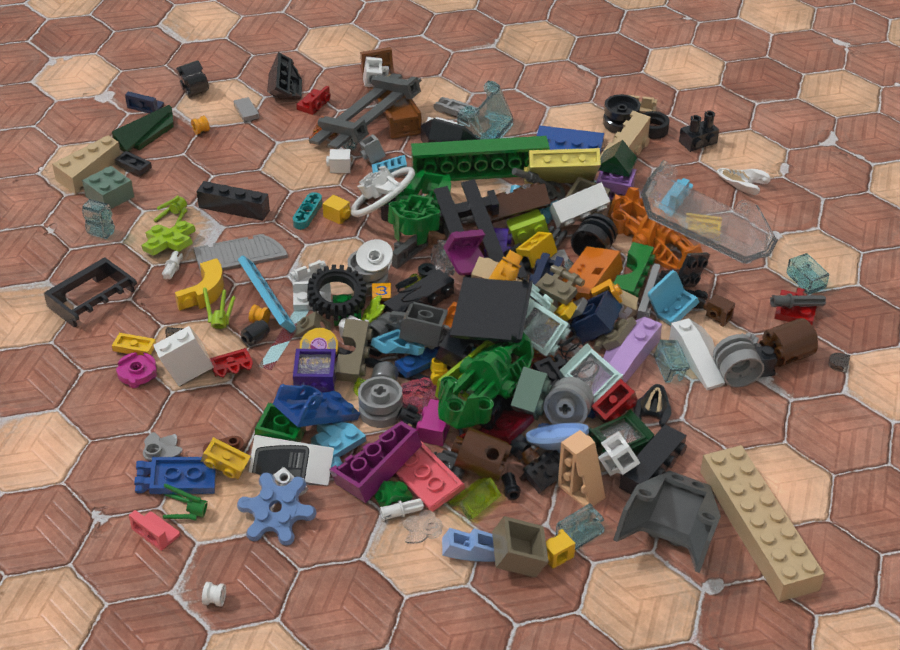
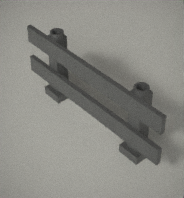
M392 73L390 76L379 74L373 76L371 84L374 85V88L337 118L327 116L319 118L318 126L322 130L309 139V143L320 145L333 133H339L340 135L327 144L329 148L339 149L351 138L353 142L359 143L369 134L367 125L404 95L406 99L411 100L421 92L419 85L422 81L421 78L412 76L405 80L402 79L403 76L401 74ZM387 90L393 91L355 123L349 121Z

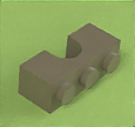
M345 319L342 334L344 345L354 346L355 350L348 355H338L335 374L337 380L361 383L362 376L366 374V364L364 363L365 358H369L370 347L368 342L369 340L372 341L373 329H370L369 321Z

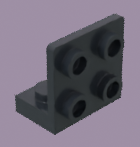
M707 252L688 253L680 269L662 270L659 278L663 279L670 271L674 270L678 273L683 287L696 286L701 279L703 269L708 265L710 254Z

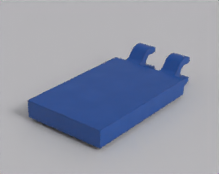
M152 457V462L137 461V477H135L134 481L135 493H144L149 490L150 494H177L164 487V484H168L189 494H215L216 468H208L201 461L202 457Z

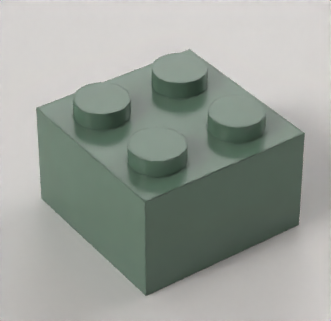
M112 166L106 167L82 180L85 196L105 212L134 197L132 181Z
M523 367L511 402L513 411L532 414L535 420H538L539 416H543L545 412L544 401L552 389L547 373Z

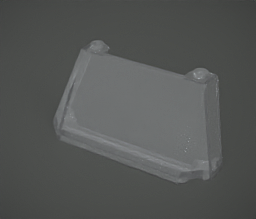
M665 160L660 163L648 178L640 194L649 219L744 264L771 255L778 239L772 232L758 205L748 200H741L734 209L675 181L677 168Z

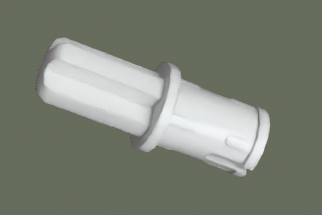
M174 251L170 259L166 261L162 272L163 279H172L174 273L179 270V264L183 259L182 253L177 257L179 252Z
M420 498L403 503L398 501L396 504L380 507V514L383 521L400 516L404 518L405 514L421 511L424 509Z

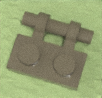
M552 265L550 271L555 274L552 276L546 273L535 285L541 289L539 292L547 294L550 298L567 305L577 294L575 286L579 285L582 287L585 284V280L581 279L580 275L576 273L571 274L567 272L566 268L562 266ZM562 278H565V279H567L568 281H567V282H564V281H562L561 279H562Z
M633 317L618 320L613 325L614 328L610 333L597 337L593 349L599 352L602 348L610 350L621 346L637 323Z

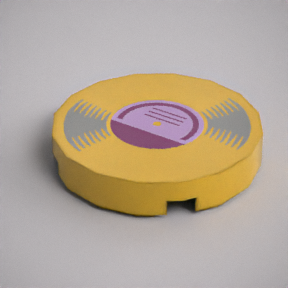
M325 328L309 330L300 341V349H336V356L339 351L338 340L335 334ZM302 354L303 359L309 364H329L331 362V354Z

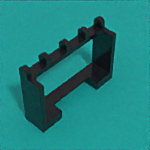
M104 257L45 291L44 296L49 309L71 326L76 327V321L79 320L80 314L85 311L91 313L93 306L100 302L106 304L109 302L108 297L115 293L121 295L124 293L123 288L134 292V286L137 285V281ZM110 276L118 282L72 310L63 304L67 301L66 293L90 279L98 283Z

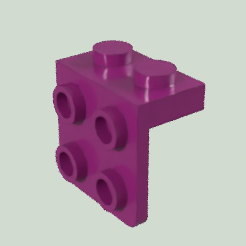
M482 229L452 232L443 246L456 272L461 276L472 274L479 256L484 258L479 249V245L485 236Z

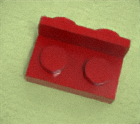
M325 86L321 91L313 89L296 104L297 110L311 115L315 114L330 100L329 86Z

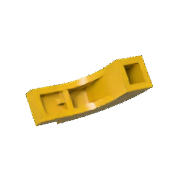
M217 258L200 263L203 280L199 284L175 292L179 311L198 305L199 309L205 308L204 287L207 288L210 304L220 297L224 289L222 266Z

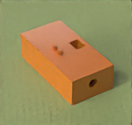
M588 246L584 249L568 272L580 275V278L585 280V284L582 287L579 285L575 286L577 294L570 302H575L583 297L589 300L594 297L590 289L608 279H611L613 282L615 281L616 276L623 270L620 251Z

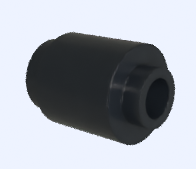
M256 320L241 330V340L246 345L253 346L267 337L270 328L264 320Z

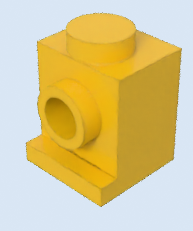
M560 529L558 535L554 538L551 537L546 540L548 564L552 569L574 558L575 542L563 529Z

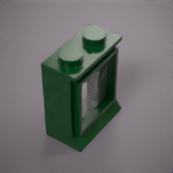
M631 409L617 419L593 429L589 428L588 434L595 442L599 456L606 452L601 442L618 431L636 456L654 437V433Z

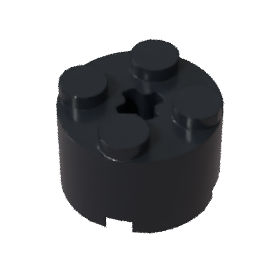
M198 60L176 68L178 76H181L182 79L179 81L182 89H185L187 97L200 94L209 89L207 77L203 74V68Z

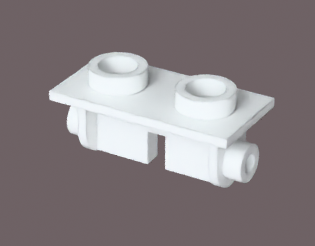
M318 260L309 264V269L306 266L293 269L288 279L292 284L293 282L309 281L313 273L317 274L318 269L321 268L324 272L326 263L324 260Z

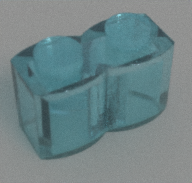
M89 199L82 207L83 217L86 220V231L88 234L107 239L115 230V225L111 219V208L107 203Z

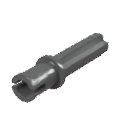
M789 293L787 295H772L770 298L771 307H787L788 309L793 306H824L826 304V297L822 295L792 296Z

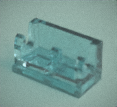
M678 340L659 341L654 358L664 381L670 383L676 374H679L677 378L678 381H681L690 366Z
M589 503L556 524V536L558 531L563 529L575 542L576 550L604 533L605 528L601 524L604 518Z

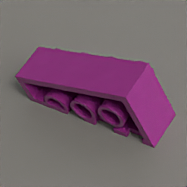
M400 421L379 436L380 439L374 443H368L363 446V450L355 456L351 454L345 458V462L337 467L335 465L329 470L336 485L364 503H367L378 491L383 481H388L422 446L417 430L403 421Z

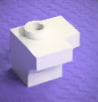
M366 57L363 73L365 87H374L371 84L373 76L378 74L388 75L389 67L382 66V58Z
M619 431L601 442L606 452L598 458L610 476L616 473H622L623 475L640 464V461Z

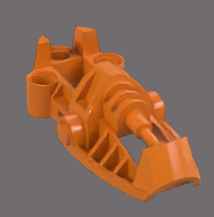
M629 187L625 196L615 194L607 217L614 222L618 234L626 236L632 234L634 236L632 243L635 242L654 247L655 263L668 270H676L682 267L688 253H703L700 244L694 246L679 232V225L674 218H670L659 209L653 208V201L651 199L640 198L639 188ZM671 243L681 250L682 257L680 261L666 244Z

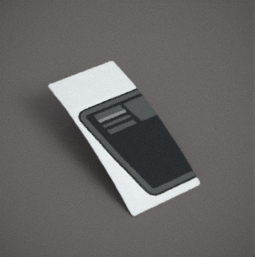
M255 435L249 472L261 475L263 473H271L274 475L281 468L285 467L294 477H302L308 483L328 485L329 469L332 464L334 448Z

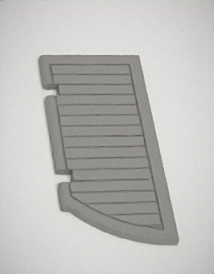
M264 234L253 235V239L249 240L248 237L213 243V247L208 245L193 247L199 269L200 263L216 258L219 260L223 271L242 267L238 261L242 255L254 264L288 257L286 250L279 242Z

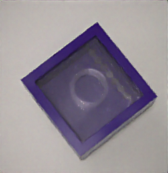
M296 349L293 385L312 386L321 393L335 391L336 349Z

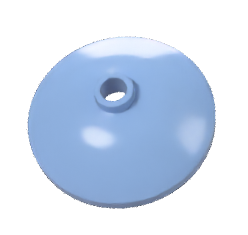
M582 423L551 424L530 430L526 433V439L529 443L537 447L539 446L541 449L557 450L560 453L562 441L579 430L587 435L589 427Z

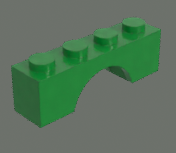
M633 242L628 251L626 267L633 272L617 275L614 284H618L622 290L639 298L640 287H644L645 276H649L650 265L653 266L656 255H653L654 247Z

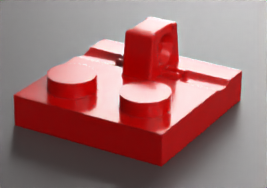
M797 288L796 292L781 290L780 295L791 293L792 296L805 295V289ZM793 306L790 309L787 307H777L774 319L790 322L798 318H804L813 325L817 306Z

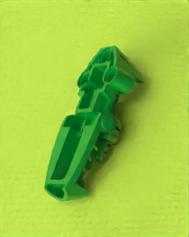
M422 170L416 173L410 184L396 196V201L389 203L388 222L393 224L394 237L397 241L400 242L402 234H416L417 245L424 244L427 241L429 231L439 229L440 207L434 194V189L448 186L451 193V178L449 174L441 175ZM420 190H422V193H423V194H427V195H426V196H421V195H419Z
M523 332L522 341L519 343L498 342L483 350L474 358L468 356L460 364L459 372L463 375L458 380L452 376L443 377L440 381L438 392L439 419L456 429L488 423L494 406L493 399L497 395L506 400L513 396L523 367H531L534 349L529 337ZM512 353L520 357L513 364H511ZM466 392L469 394V397L464 401L458 397L459 393L463 395Z

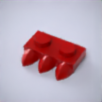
M247 348L210 358L214 366L212 371L215 377L224 378L227 373L237 374L241 369L250 371L253 366V361Z

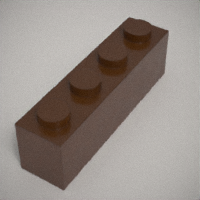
M534 183L530 185V188L523 189V187L516 188L509 194H506V192L497 194L499 214L492 216L491 212L488 211L491 223H495L536 209L541 210L550 207L551 202L545 183Z

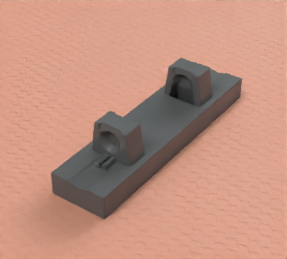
M439 221V229L436 232L441 234L444 233V223ZM416 234L406 242H395L392 266L398 269L428 246V238L426 243L417 245Z

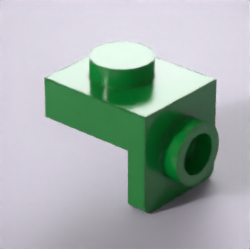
M383 481L375 494V499L380 507L389 506L392 502L401 501L403 503L411 501L413 498L407 485L400 481Z

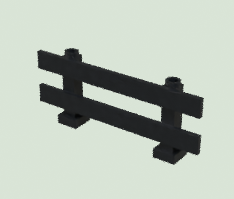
M475 179L461 182L467 201L454 204L448 186L434 189V194L440 207V221L445 222L449 235L455 231H464L460 218L473 215L478 230L482 229L485 233L482 242L488 258L500 262L504 254L488 215V211L491 212L492 216L499 214V202L495 191H487V196L481 197ZM521 261L519 264L521 268L519 269L517 279L523 280L524 277L527 278V274ZM471 274L464 275L465 277L471 278Z

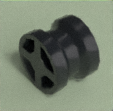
M431 263L421 264L418 267V281L436 271V267Z

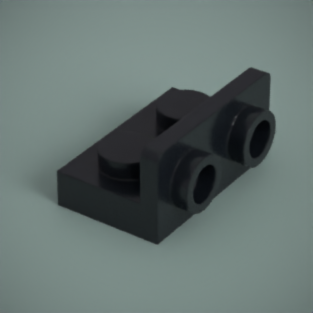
M557 450L550 454L546 451L537 458L538 463L534 465L531 462L522 469L524 473L519 477L520 480L523 481L527 478L538 494L558 480L560 454Z

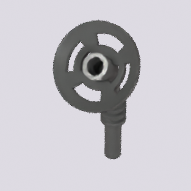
M518 168L512 169L513 175L525 178L528 182L545 183L550 200L556 197V200L565 198V190L561 184L554 181H544L537 173L531 171L526 172ZM554 186H557L560 189L561 193L556 192V188Z

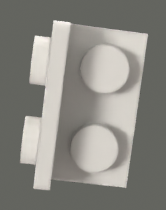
M308 281L293 282L294 311L313 310V307L309 306V301L307 300ZM327 283L319 292L325 300L331 302V285Z

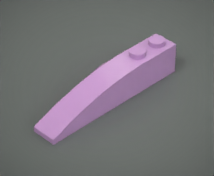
M647 317L637 319V323L622 345L606 350L603 359L620 374H623V381L625 383L659 343L662 329L661 323ZM601 367L591 387L593 395L611 378Z

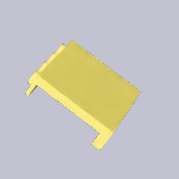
M600 148L529 150V165L524 167V171L537 173L544 181L575 183L577 178L581 177L593 182L601 166ZM524 178L525 184H534L526 181V179Z

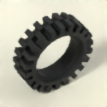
M328 265L324 266V272L320 268L317 270V274L313 273L312 278H309L307 290L309 306L313 307L314 312L318 311L321 316L326 314V319L330 320L331 316H334V321H338V316H341L343 319L347 317V314L348 316H354V313L359 314L360 309L364 308L366 302L365 280L363 281L362 275L358 276V271L352 272L351 267H347L344 270V265H340V269H336V265H332V268L329 270ZM341 282L349 285L354 291V295L346 302L333 303L325 300L319 291L327 283Z

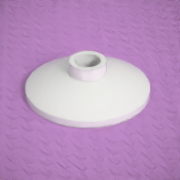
M379 239L365 242L356 253L357 264L367 272H378L385 269L393 258L391 246Z

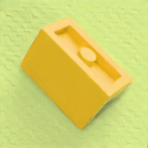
M538 231L516 248V252L521 256L529 257L533 269L536 260L541 258L542 253L550 254L551 258L557 253V248L552 233Z

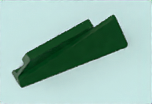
M167 105L114 130L112 136L113 139L119 142L120 150L129 152L132 148L140 151L174 127L172 107Z

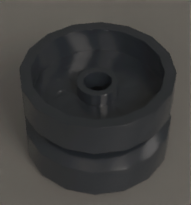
M624 94L608 97L604 104V127L614 133L621 132L623 123L631 119V112L636 111L640 113L641 104L639 100Z

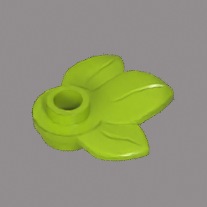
M381 295L371 300L370 305L364 310L361 318L362 321L368 320L370 324L380 316L385 308L384 304L380 305Z

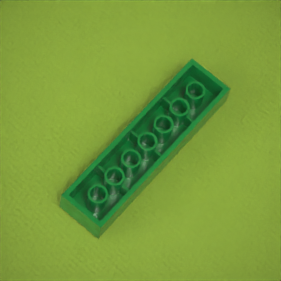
M547 136L411 144V166L415 170V174L422 170L441 175L449 174L451 181L519 177L512 174V169L518 168L524 171V167H528L529 150H550Z

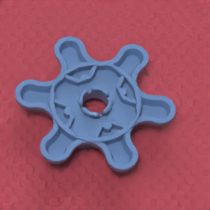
M263 473L259 478L260 494L253 498L241 497L237 502V508L240 512L251 513L254 516V523L246 532L247 538L251 541H258L266 532L272 531L278 535V540L282 545L288 546L295 539L292 531L293 524L298 520H313L316 517L317 511L315 507L301 504L299 501L300 493L306 488L304 478L295 477L288 485L278 486L271 473ZM279 502L282 505L281 510L272 512L270 507Z

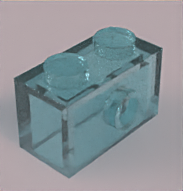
M808 253L789 259L786 272L800 288L805 289L808 295L826 289L830 275Z

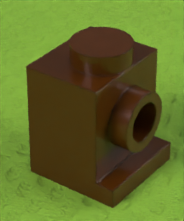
M715 294L710 300L708 299L705 302L703 309L706 310L707 317L720 322V326L724 327L733 317L735 303Z

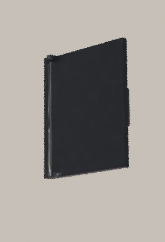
M463 277L450 338L510 343L521 342L533 281L528 282V279L525 277L522 281Z

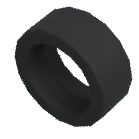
M657 111L642 113L651 117L650 124L660 125L649 126L648 138L659 139L668 134L670 122L668 116Z

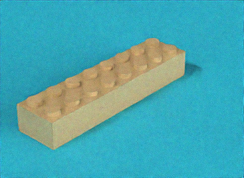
M742 445L703 455L700 473L707 484L710 485L714 496L778 601L782 602L820 591L824 578L823 570Z

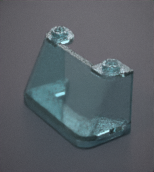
M487 81L484 85L486 100L478 108H473L472 106L462 108L458 112L457 124L465 126L480 139L503 138L513 126L514 118L500 85L494 81Z

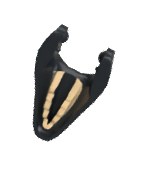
M655 384L650 387L643 397L637 400L633 412L640 420H642L641 417L645 416L657 417L660 420L659 425L661 428L667 424L671 416V406L664 386Z

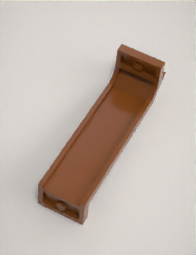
M391 47L360 52L362 76L366 57L382 58V66L389 67L388 75L395 73ZM367 87V89H368L369 92L374 88V87ZM387 90L375 100L376 103L381 102L393 91ZM404 95L383 112L388 120L389 136L391 139L421 134V111L412 99H406Z

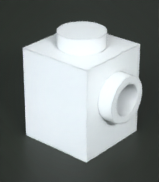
M330 149V156L326 157V165L330 166V173H350V149Z

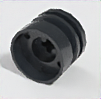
M597 213L589 214L572 235L571 247L578 256L581 255L587 246L609 249L617 238V228L610 218Z

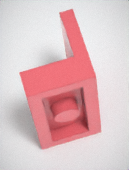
M136 510L129 514L131 529L161 551L180 536V532L151 511L145 516Z

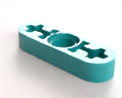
M312 192L306 196L293 216L294 228L302 230L310 225L322 206V195L320 193Z

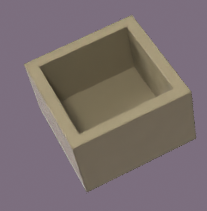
M504 516L492 531L496 568L536 578L547 565L548 555L544 526Z

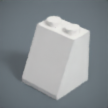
M190 326L154 344L159 359L178 386L214 368L203 342Z

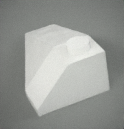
M689 318L671 323L669 341L706 390L724 386L725 381L713 357L714 342L706 330Z

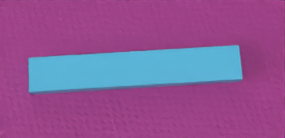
M242 255L238 259L239 263L279 325L292 333L296 326L256 265Z

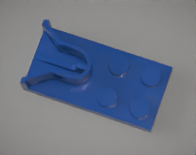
M281 384L273 402V405L297 427L358 420L360 412L341 397L339 392L321 393L316 388L308 385L294 386Z

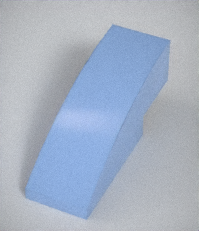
M449 528L442 537V556L468 561L495 562L492 534L473 529L471 533H466Z

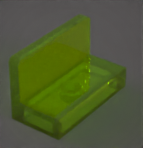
M491 477L478 479L451 500L449 504L451 507L459 505L467 519L470 520L499 498L501 493Z

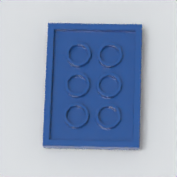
M539 125L537 136H547L550 150L600 148L601 154L604 133Z

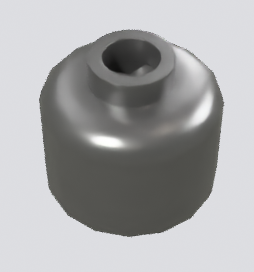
M388 361L376 364L372 373V377L385 376L396 381L399 375L397 367Z

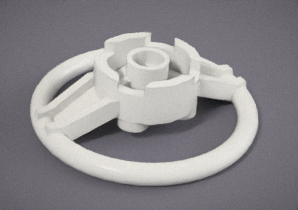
M386 166L379 167L380 171L370 172L359 182L361 185L357 186L362 195L352 205L351 215L354 217L365 216L391 201L410 184L415 176V170L412 167H404L390 173ZM407 174V176L401 183L394 180L397 177ZM382 194H386L375 203L358 210L366 199L372 197L376 199Z

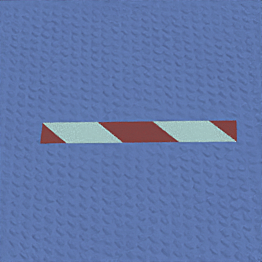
M295 310L292 313L290 319L295 326H297L298 321L307 315L309 310ZM283 328L258 367L272 370L295 334L296 329L290 333Z

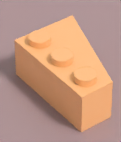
M579 430L561 442L558 486L586 510H589L606 497L596 444L590 436Z

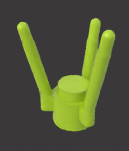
M177 195L174 199L158 206L157 210L167 206L169 208L158 215L154 222H157L170 211L173 214L180 213L176 223L180 222L188 211L186 209V200Z
M204 287L203 292L208 313V323H211V327L215 329L226 328L229 325V317L234 305L235 296H232L226 313L224 311L226 290L224 289L222 291L220 310H215L214 314H212L207 288Z

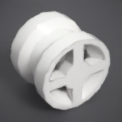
M206 582L202 592V604L209 605L213 603L218 607H222L226 597V584L214 585L212 582Z

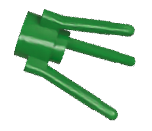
M164 484L165 488L179 494L164 495L187 503L186 511L190 512V514L163 515V519H191L196 521L197 517L203 518L205 516L208 501L171 485Z

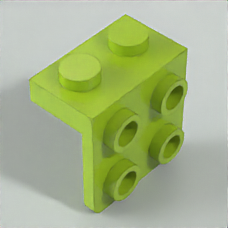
M538 209L508 219L506 222L515 244H523L538 231L549 233L546 219Z

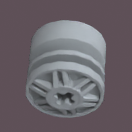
M736 334L728 336L721 340L713 350V357L723 379L731 387L747 386L761 377L764 371V364L752 340L746 335Z

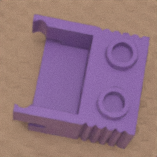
M636 169L632 170L629 177L600 171L596 184L602 182L604 187L611 189L609 199L613 201L615 194L625 196L628 188L634 187Z

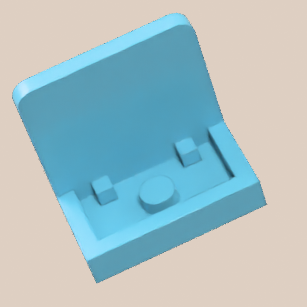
M674 270L670 271L648 292V297L657 318L670 326L671 323L680 321L699 303L696 296L684 290L678 273Z

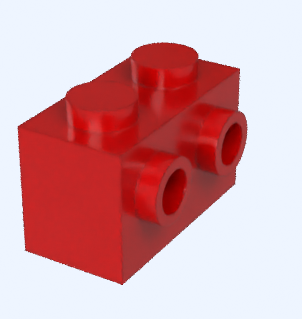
M620 379L591 407L594 414L603 423H607L617 419L627 410L633 409L638 399L635 391Z

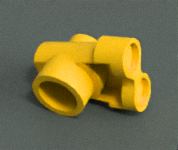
M435 357L432 358L430 364L432 374L430 378L432 383L437 386L438 379L449 370L446 364L435 359Z

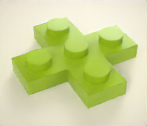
M180 221L170 229L160 224L155 225L145 232L148 241L141 245L142 249L153 256L166 248L180 252L193 244L191 237L188 235L196 231L195 226L186 221Z

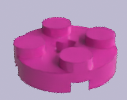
M130 353L122 357L118 362V367H116L118 379L122 383L128 384L130 388H137L141 384L154 379L157 376V366L155 359L151 355L143 353V356L137 355V353Z

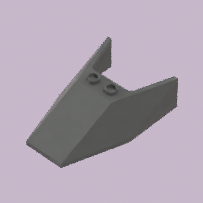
M670 470L638 484L623 508L613 540L618 542L639 531L647 532L654 538H663L675 546L686 547L689 550L695 572L700 573L721 517L710 485Z

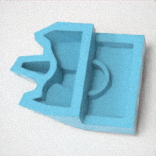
M399 329L372 338L371 346L385 354L406 353L418 356L423 354L425 349L423 344L409 343L404 339H400Z
M346 422L332 423V425H317L318 434L311 438V444L334 448L333 457H341L366 442V435L354 424Z

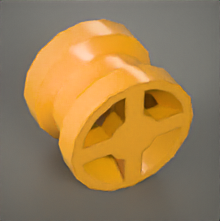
M204 115L199 119H191V126L196 135L201 134L202 131H210L209 122Z
M254 304L249 312V322L253 323L256 320H264L268 324L271 314L270 309L266 307L260 308L259 305Z

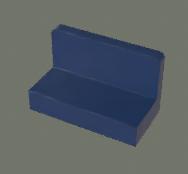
M129 91L125 94L127 108L150 114L164 106V102L158 101L154 97Z

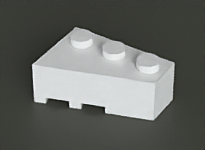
M601 182L552 203L549 211L557 228H562L575 223L580 218L581 220L595 211H604L607 209L610 199Z

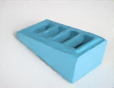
M402 155L372 164V172L380 171L379 167L386 166L390 173L407 167L406 157Z

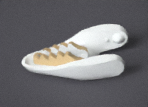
M720 168L717 170L718 176L739 191L751 195H757L760 192V188L753 183L768 184L771 180L768 173L758 169L733 170Z

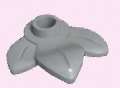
M153 432L144 441L143 457L147 461L152 462V457H177L182 453L183 449L177 446L176 434L160 438Z

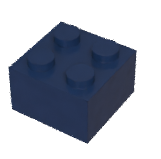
M608 290L587 300L588 303L583 313L573 318L570 326L577 333L576 336L581 338L582 343L589 340L593 341L602 334L606 335L614 328L613 325L619 317L622 305Z

